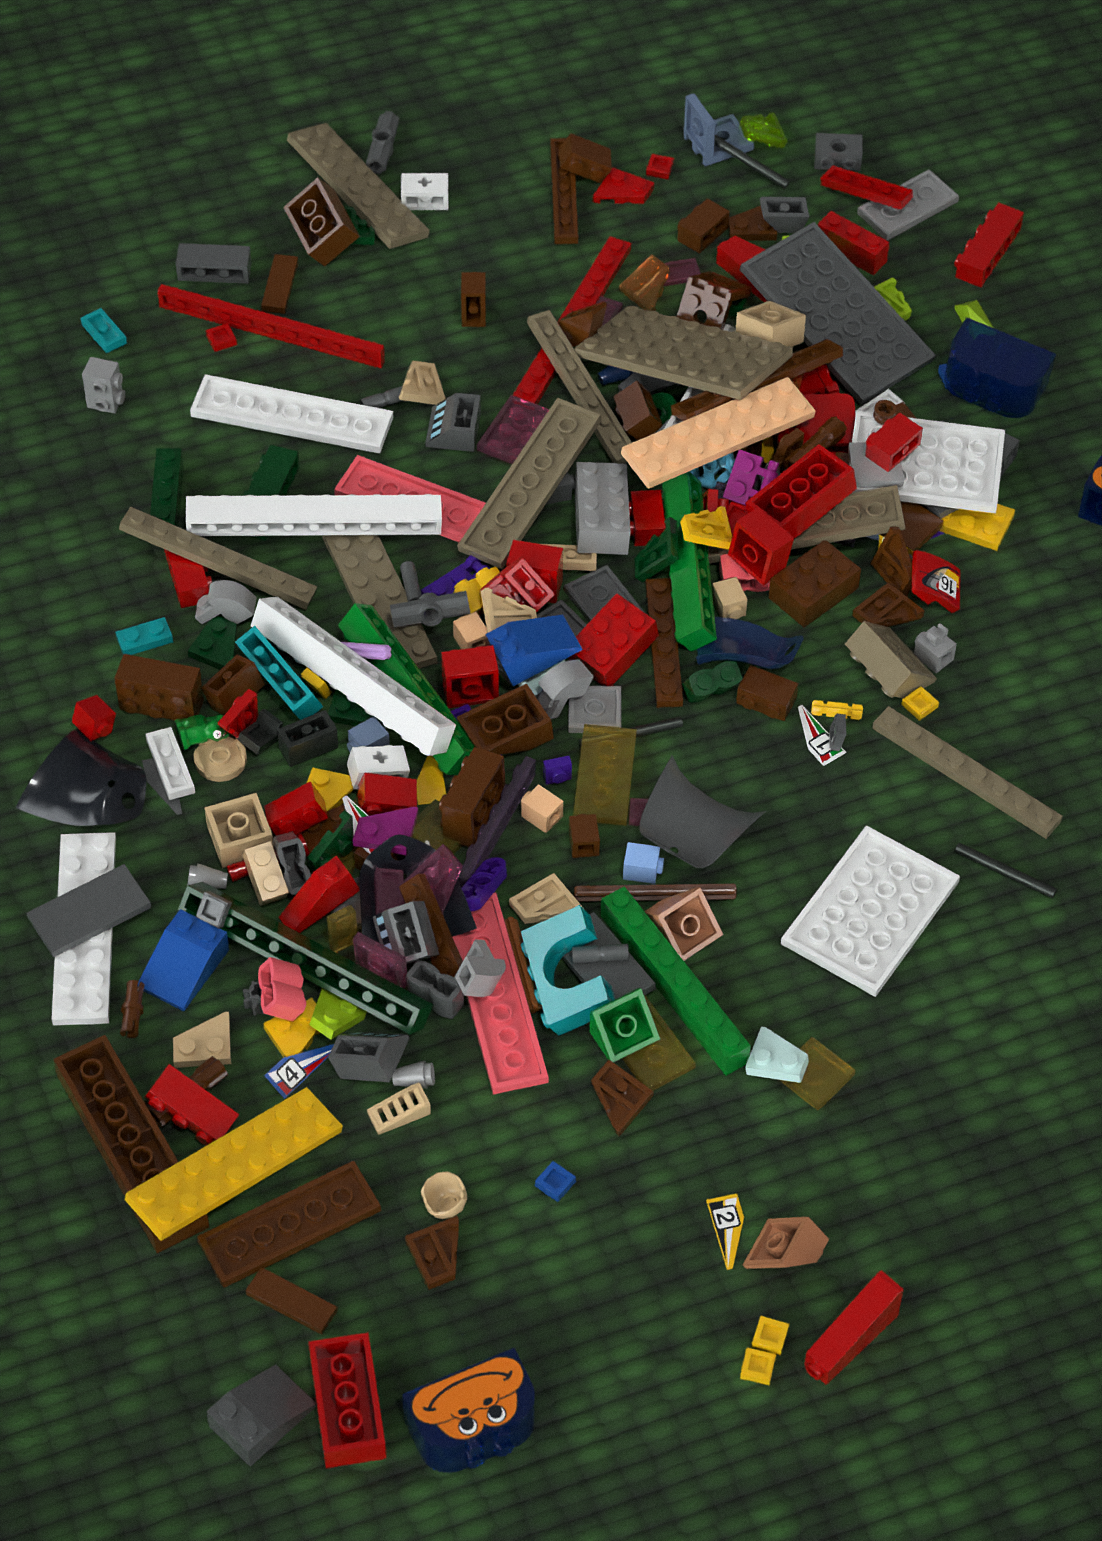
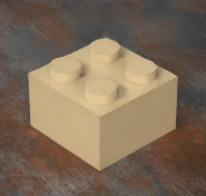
M767 301L737 312L736 332L750 337H759L769 342H779L782 345L793 348V346L804 342L806 315L772 301Z
M257 793L205 807L207 828L222 868L242 861L245 849L271 841L273 846L272 832Z

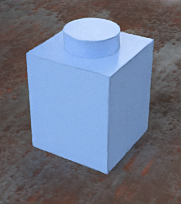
M628 842L624 860L623 880L655 884L657 874H662L664 858L659 857L660 847Z

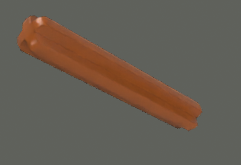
M508 917L504 922L530 1013L534 1014L541 1010L542 1005L538 1003L534 994V990L537 987L535 981L531 979L527 967L530 963L521 948L523 938L518 921L513 917Z

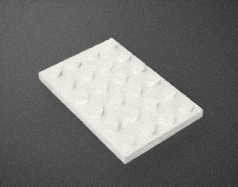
M856 411L852 443L866 442L871 433H876L882 428L883 425L874 420L873 413ZM909 418L921 426L923 431L921 445L901 461L904 483L902 487H898L900 501L996 514L1005 430ZM857 487V489L854 492L866 491L883 487Z
M866 825L783 935L781 945L876 997L959 883L960 876Z

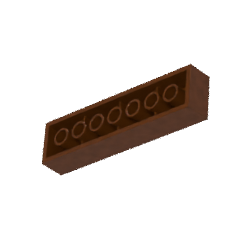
M106 1035L53 1059L58 1079L124 1196L130 1190L178 1163L176 1156ZM133 1210L156 1253L210 1228L208 1215L205 1214L161 1241Z

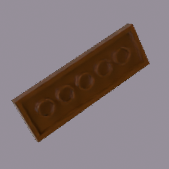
M352 1161L197 1236V1239L223 1288L258 1272L261 1267L266 1268L380 1212L381 1205L355 1161Z

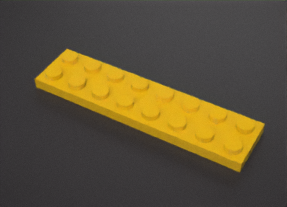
M306 1087L130 1190L125 1195V1201L162 1241L340 1134L343 1125Z

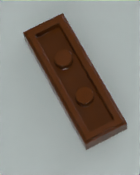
M275 254L261 304L262 311L286 313L299 263L297 256Z
M263 1267L260 1268L246 1289L247 1296L321 1335L337 1313V1306Z

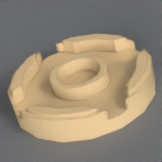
M227 737L218 742L209 739L204 743H200L199 747L195 749V768L207 780L216 782L229 781L237 777L245 769L247 763L246 748L236 737L235 739Z

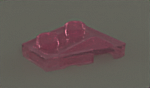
M442 844L403 882H407L417 874H425L443 914L463 865L451 850Z

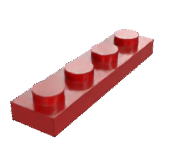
M833 165L821 177L822 186L902 210L913 198L912 189Z

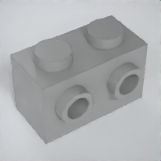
M90 357L82 373L87 408L115 413L119 404L122 405L125 399V391L122 390L123 375L120 373L119 363Z

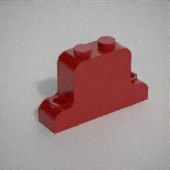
M837 392L831 394L808 393L803 395L815 409V416L795 425L794 428L781 431L778 436L777 448L781 438L785 434H790L796 428L804 432V444L830 417H837L846 425V435L827 450L834 455L836 452L849 453L848 447L849 443H852L856 417L853 397L849 394Z

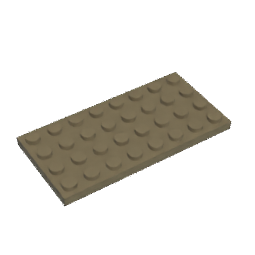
M636 306L626 307L599 328L598 333L593 337L585 339L575 347V352L579 358L742 400L793 356L792 347L782 345L779 342L765 341L759 337H750L739 332H730L719 327L702 325L696 321L682 320L676 316L662 315L656 311H646Z

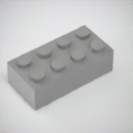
M577 462L575 474L577 553L628 555L630 515L627 464Z

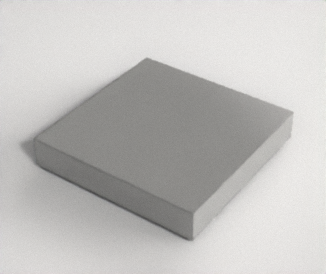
M866 442L849 443L850 466L854 468L857 487L903 486L902 462L887 472L865 456Z
M589 686L584 696L569 698L568 733H609L621 730V686Z

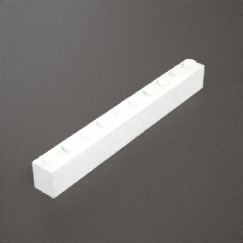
M441 495L186 496V531L198 536L441 534L442 528Z
M279 597L259 599L251 627L256 626L266 639L276 644L278 649L287 652L294 657L296 662L308 667L318 677L327 681L330 687L341 691L347 696L348 700L363 707L366 713L378 718L385 727L396 731L403 740L414 744L421 753L433 756L447 752L456 727L455 723Z

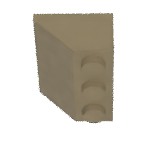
M864 621L845 643L851 651L850 656L867 668L865 672L872 679L878 680L882 685V691L891 698H905L920 686L925 688L937 680L931 671L889 627Z

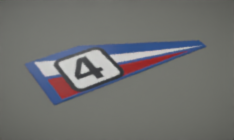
M334 1044L284 1057L264 1076L285 1099L328 1058Z

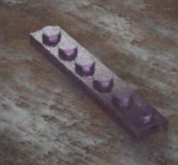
M526 756L521 765H516L511 783L506 784L502 790L499 804L493 805L488 823L481 826L475 845L471 844L468 848L466 861L456 869L455 876L461 888L483 861L490 856L536 775V759Z

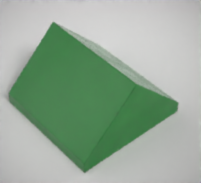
M637 988L590 1011V1034L607 1059L612 1062L660 1040L641 988Z

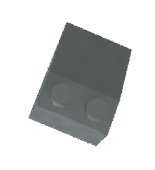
M274 1365L230 1390L206 1412L209 1427L249 1466H252L315 1409L317 1403L277 1365Z

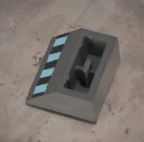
M455 393L433 406L425 447L474 452L481 418V395Z
M412 901L387 909L372 917L387 970L439 955L424 901Z
M354 1032L338 1035L328 1058L340 1079L390 1082L410 1038L406 1034Z

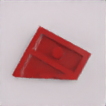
M248 689L242 696H238L233 702L232 707L218 721V725L238 738L241 731L257 721V693Z

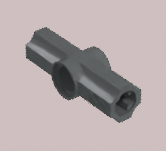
M385 111L384 114H381L377 127L372 132V144L366 166L375 174H381V172L386 171L389 157L393 154V143L399 126V117L393 112Z
M466 591L437 596L434 593H425L418 600L390 605L394 628L418 623L434 626L445 618L471 614Z

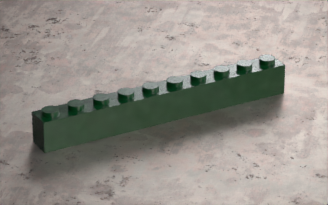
M204 882L187 885L178 910L181 909L196 917L204 892L211 891L232 902L224 926L220 928L227 932L229 938L266 958L272 957L299 965L303 978L408 1034L424 1029L433 1007L432 1003Z

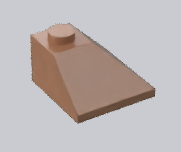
M701 887L664 898L645 911L683 961L723 935Z
M809 1217L768 1219L743 1266L746 1269L782 1268L816 1263L822 1256L829 1238Z

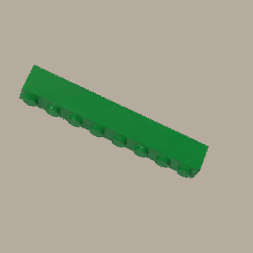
M686 472L662 483V499L664 501L665 520L671 517L677 521L679 559L670 564L669 571L672 584L671 597L674 606L673 618L676 628L674 635L680 645L685 646L692 652L717 640L708 547L707 545L685 541L680 523L684 515L698 514L700 511H704L701 481L692 473Z
M355 603L338 624L345 640L351 643L389 645L392 654L390 659L365 660L456 724L447 752L435 754L433 757L443 773L458 775L461 771L463 759L465 756L470 755L474 745L372 605Z
M625 886L601 899L602 919L622 944H628V952L655 982L656 988L724 1075L727 1076L745 1066L750 1056L751 1045Z

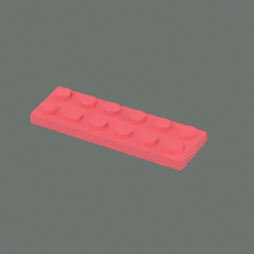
M359 455L356 456L334 489L335 495H441L442 528L441 534L438 535L457 542L461 541L486 504L480 500Z

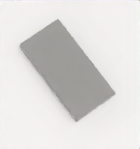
M927 170L899 185L913 190V198L902 210L869 201L858 207L857 214L885 240H889L957 203L959 195L932 171Z

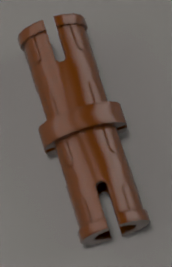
M130 980L126 984L125 1002L121 1006L123 1019L120 1035L124 1037L127 1032L126 1038H136L139 1033L140 1016L144 1011L142 997L145 984L140 982L138 987V980Z

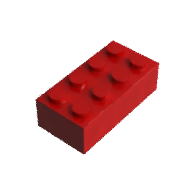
M818 444L745 502L747 514L757 507L760 508L795 539L857 489L854 468Z
M369 1333L309 1341L326 1468L386 1459L385 1438Z

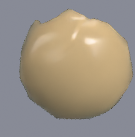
M448 1171L438 1172L429 1177L421 1189V1195L427 1211L438 1219L456 1216L463 1211L467 1201V1192L461 1179Z

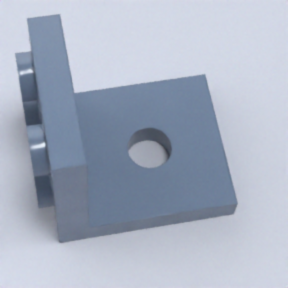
M694 93L686 96L684 139L692 141V150L696 155L701 153L704 166L733 157L714 145L715 135L726 139V142L744 153L754 150V142L733 114L713 120Z

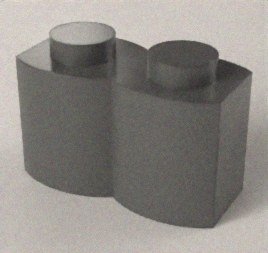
M292 831L274 836L273 849L276 858L280 862L279 866L287 889L293 895L299 892L311 874L304 864L306 858L305 848Z
M417 960L406 974L407 991L432 1003V1009L438 1015L453 1019L464 1006V994L456 978L440 974L438 969L432 964Z

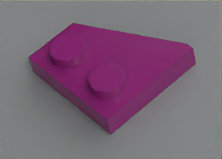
M418 807L359 818L353 838V846L375 850L394 835L400 834L412 837L418 816ZM400 844L394 846L391 853L407 855L408 849Z

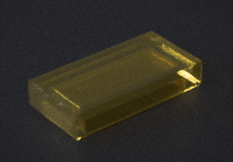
M352 905L327 916L329 947L332 951L337 953L358 942L356 911Z

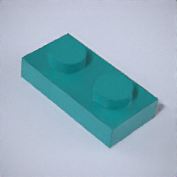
M102 308L81 317V325L106 354L127 344L126 336Z
M165 617L115 632L122 653L128 655L173 643V636Z

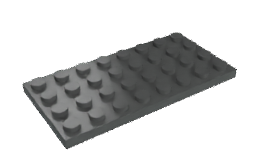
M815 222L747 260L740 266V271L767 301H772L806 315L804 342L808 347L826 339L843 347V356L826 365L860 405H863L930 364L936 357L931 349Z

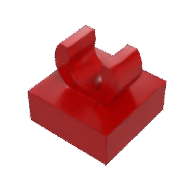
M708 489L702 494L704 510L714 512L720 506L725 507V509L729 506V499L718 498V490Z

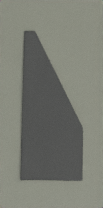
M154 759L142 760L147 782L177 815L182 814L180 799L169 800Z

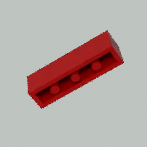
M999 202L994 210L990 209L984 224L978 226L975 237L968 240L964 253H959L954 264L957 267L955 277L981 288L1020 232L1024 212Z

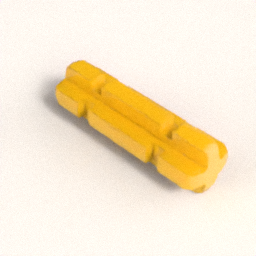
M813 700L811 713L816 716L826 714V717H834L838 713L845 714L846 719L847 716H851V719L860 720L863 715V705L852 704V706H848V703L827 701L826 704L822 700Z

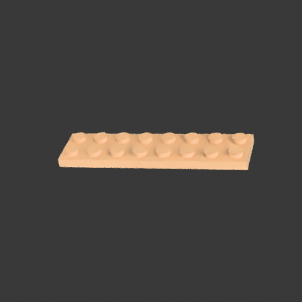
M786 377L749 393L742 400L734 399L622 447L621 455L649 489L814 418L816 411L789 377Z

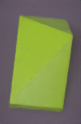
M977 300L955 305V311L974 342L996 336V331Z

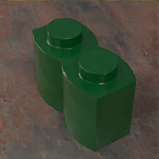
M725 661L715 666L712 670L703 669L696 671L682 684L688 702L695 703L707 699L712 694L729 692L743 678L736 661Z

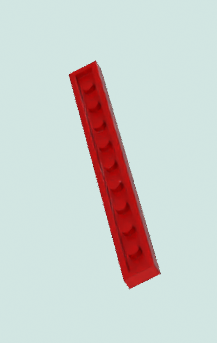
M611 236L608 238L559 320L573 311L601 301L631 251L630 242ZM543 348L540 349L512 395L513 403L535 410L555 377L557 371Z
M161 284L157 290L159 307L222 325L228 323L233 328L381 369L385 363L384 345L348 336Z

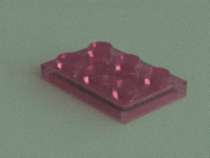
M511 395L478 442L477 451L513 464L550 409Z

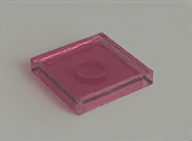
M357 932L353 938L356 963L405 989L407 986L406 957Z

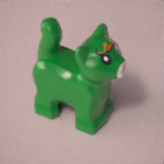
M219 714L208 717L194 715L185 719H176L178 735L184 750L189 749L191 745L204 743L209 739L218 742L229 737L228 732L218 725V721L224 715Z

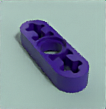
M493 857L483 861L461 888L470 911L482 908L507 877V867L504 859Z

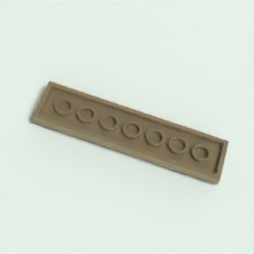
M327 123L288 133L287 141L349 206L356 210V214L368 222V227L370 228L371 225L375 229V234L389 249L428 238L429 229L405 204L401 203V200L366 166L360 157Z
M557 398L457 545L458 551L503 569L507 563L512 541H521L602 421L601 415Z
M894 485L851 493L797 536L793 541L791 549L818 545L822 541L831 543L887 533L890 527L895 526L899 527L900 530H905L898 486ZM707 545L709 564L720 562V556L728 554L729 550Z
M321 535L353 604L372 605L418 668L437 663V656L421 623L394 628L390 605L408 602L405 589L379 536Z

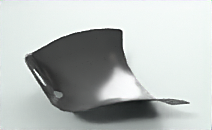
M671 755L645 806L639 830L641 835L670 854L696 868H704L717 860L751 824L767 811L756 813L737 811L717 802L688 781L679 770L673 755ZM676 847L678 849V853H675L674 851L670 850V848Z

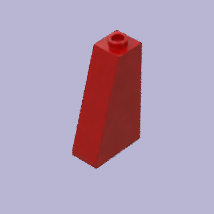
M737 236L723 241L717 246L716 263L738 282L753 287L751 292L764 303L767 302L763 295L740 271L742 263L765 251V249Z
M880 1270L806 1352L804 1366L808 1374L816 1380L820 1379L827 1385L898 1316L904 1289Z

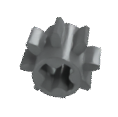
M251 981L252 984L249 989H243L245 998L243 1000L244 1008L248 1009L251 1007L253 1015L264 1014L261 1008L262 990L259 982Z

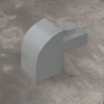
M229 580L210 583L208 595L202 596L197 602L195 619L203 624L222 614L226 619L237 625L254 615L257 597L237 582Z
M579 659L559 663L540 679L538 684L542 687V690L537 700L550 719L558 718L568 698L584 696L594 676Z
M475 939L455 978L464 996L486 997L495 990L505 972L506 964L503 959H494L485 940Z

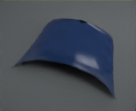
M715 617L717 640L697 649V664L701 665L712 661L728 660L744 662L766 669L781 668L793 661L804 637L783 638L759 625L747 621ZM796 643L795 648L785 656L787 650Z

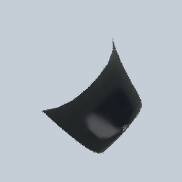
M75 729L65 736L46 757L23 791L16 808L50 821L68 825L117 824L134 819L142 813L147 778L141 766L120 757L94 740L90 741L79 729ZM115 780V785L110 788L108 782ZM126 792L132 793L135 797V805L132 809H126L122 805V796Z
M398 834L384 841L367 856L361 867L359 878L363 948H381L372 917L387 909L406 904L399 886L417 874L426 875L452 937L477 928L452 868L433 847L412 837ZM401 844L408 849V854L406 858L398 861L392 858L391 850L394 846ZM407 874V877L404 880H400L397 875Z

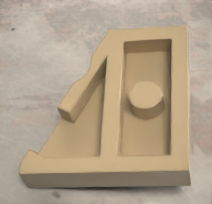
M412 361L408 368L399 399L434 405L445 400L435 364Z
M484 588L481 591L487 633L508 622L537 618L536 609L527 605H520L516 600L507 596L502 598L492 593V589Z
M555 873L509 899L510 907L525 924L543 922L578 905L582 907Z
M224 1012L173 1038L174 1068L200 1066L212 1056L219 1059L223 1065L231 1064L229 1012Z

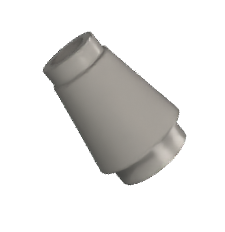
M197 863V866L190 865L187 885L204 882L216 889H226L228 873Z
M424 1060L395 1069L392 1076L393 1085L409 1087L419 1082L422 1088L427 1089L428 1086L435 1084L433 1063H426Z

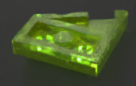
M769 113L764 118L762 114L743 116L739 122L743 135L750 141H759L768 146L784 148L788 142L775 113Z

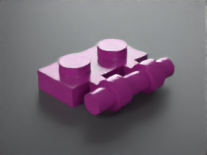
M739 449L723 498L746 505L745 502L759 492L754 489L758 475L764 477L761 490L778 477L776 472L779 463L770 460L767 469L761 468L764 461L763 457Z

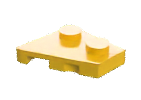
M313 998L306 1000L304 1012L294 1021L274 1017L263 1023L264 1030L283 1058L302 1053L304 1049L307 1050L312 1044L314 1036L320 1033L309 1025L316 1007Z

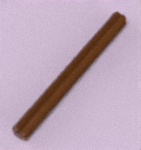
M734 883L575 886L574 897L578 902H601L603 897L624 886L636 901H661L664 898L696 887H701L706 900H734L737 896V887Z

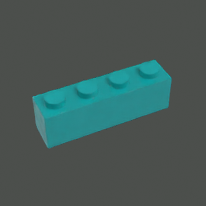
M253 626L235 641L246 657L255 663L258 671L300 720L314 715L323 708L314 694L256 626Z

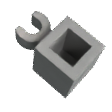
M941 623L938 624V628L933 626L928 631L921 632L915 639L914 654L935 673H938L954 660L957 645L947 637L948 629Z

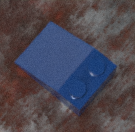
M563 615L512 621L486 634L490 644L494 645L495 654L513 686L583 650Z
M180 909L164 930L138 982V987L139 983L143 982L145 984L144 992L185 1011L228 953L227 932Z

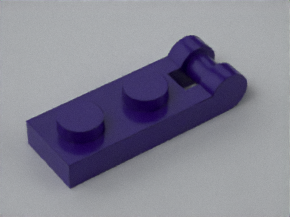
M470 555L463 564L421 589L422 595L434 593L437 596L451 594L455 590L454 586L461 580L467 579L469 581L476 578L475 574H470L472 571L477 573L488 566L483 565L481 560Z

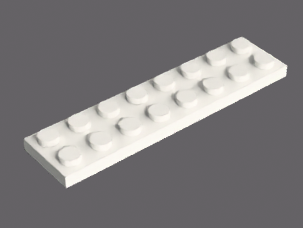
M210 375L204 376L190 409L191 417L374 453L381 452L393 420V411Z
M115 833L61 834L58 897L115 869ZM113 927L55 956L52 1002L53 1025L109 1023Z

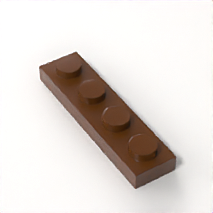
M417 874L399 886L406 903L412 901L425 902L439 955L430 957V960L440 974L450 975L455 978L463 960L426 875Z

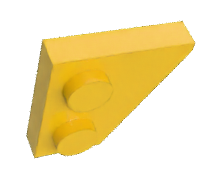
M720 506L714 512L704 510L698 514L684 515L680 523L685 541L729 550L732 533L725 507Z
M312 767L307 783L311 781L324 799L326 810L328 811L342 805V798L354 790L350 775Z

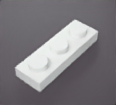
M169 727L146 733V741L169 800L194 794L195 787L172 728Z

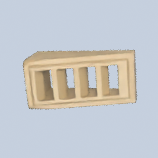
M418 1082L367 1109V1113L377 1134L380 1135L431 1114L430 1102L421 1084ZM417 1099L419 1104L414 1105L413 1100ZM406 1104L408 1110L404 1111L401 1105ZM395 1108L398 1114L395 1117H393L390 1109ZM384 1112L388 1120L384 1123L379 1115Z

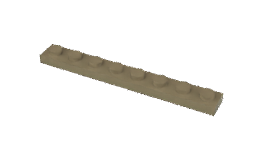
M550 310L529 316L527 319L528 326L576 404L601 415L602 421L594 433L611 461L618 464L627 463L621 455L622 447L632 442Z
M133 507L129 508L120 522L119 530L270 595L277 596L307 610L316 594L317 586Z
M888 706L873 722L872 729L1045 839L1061 823L1062 815Z

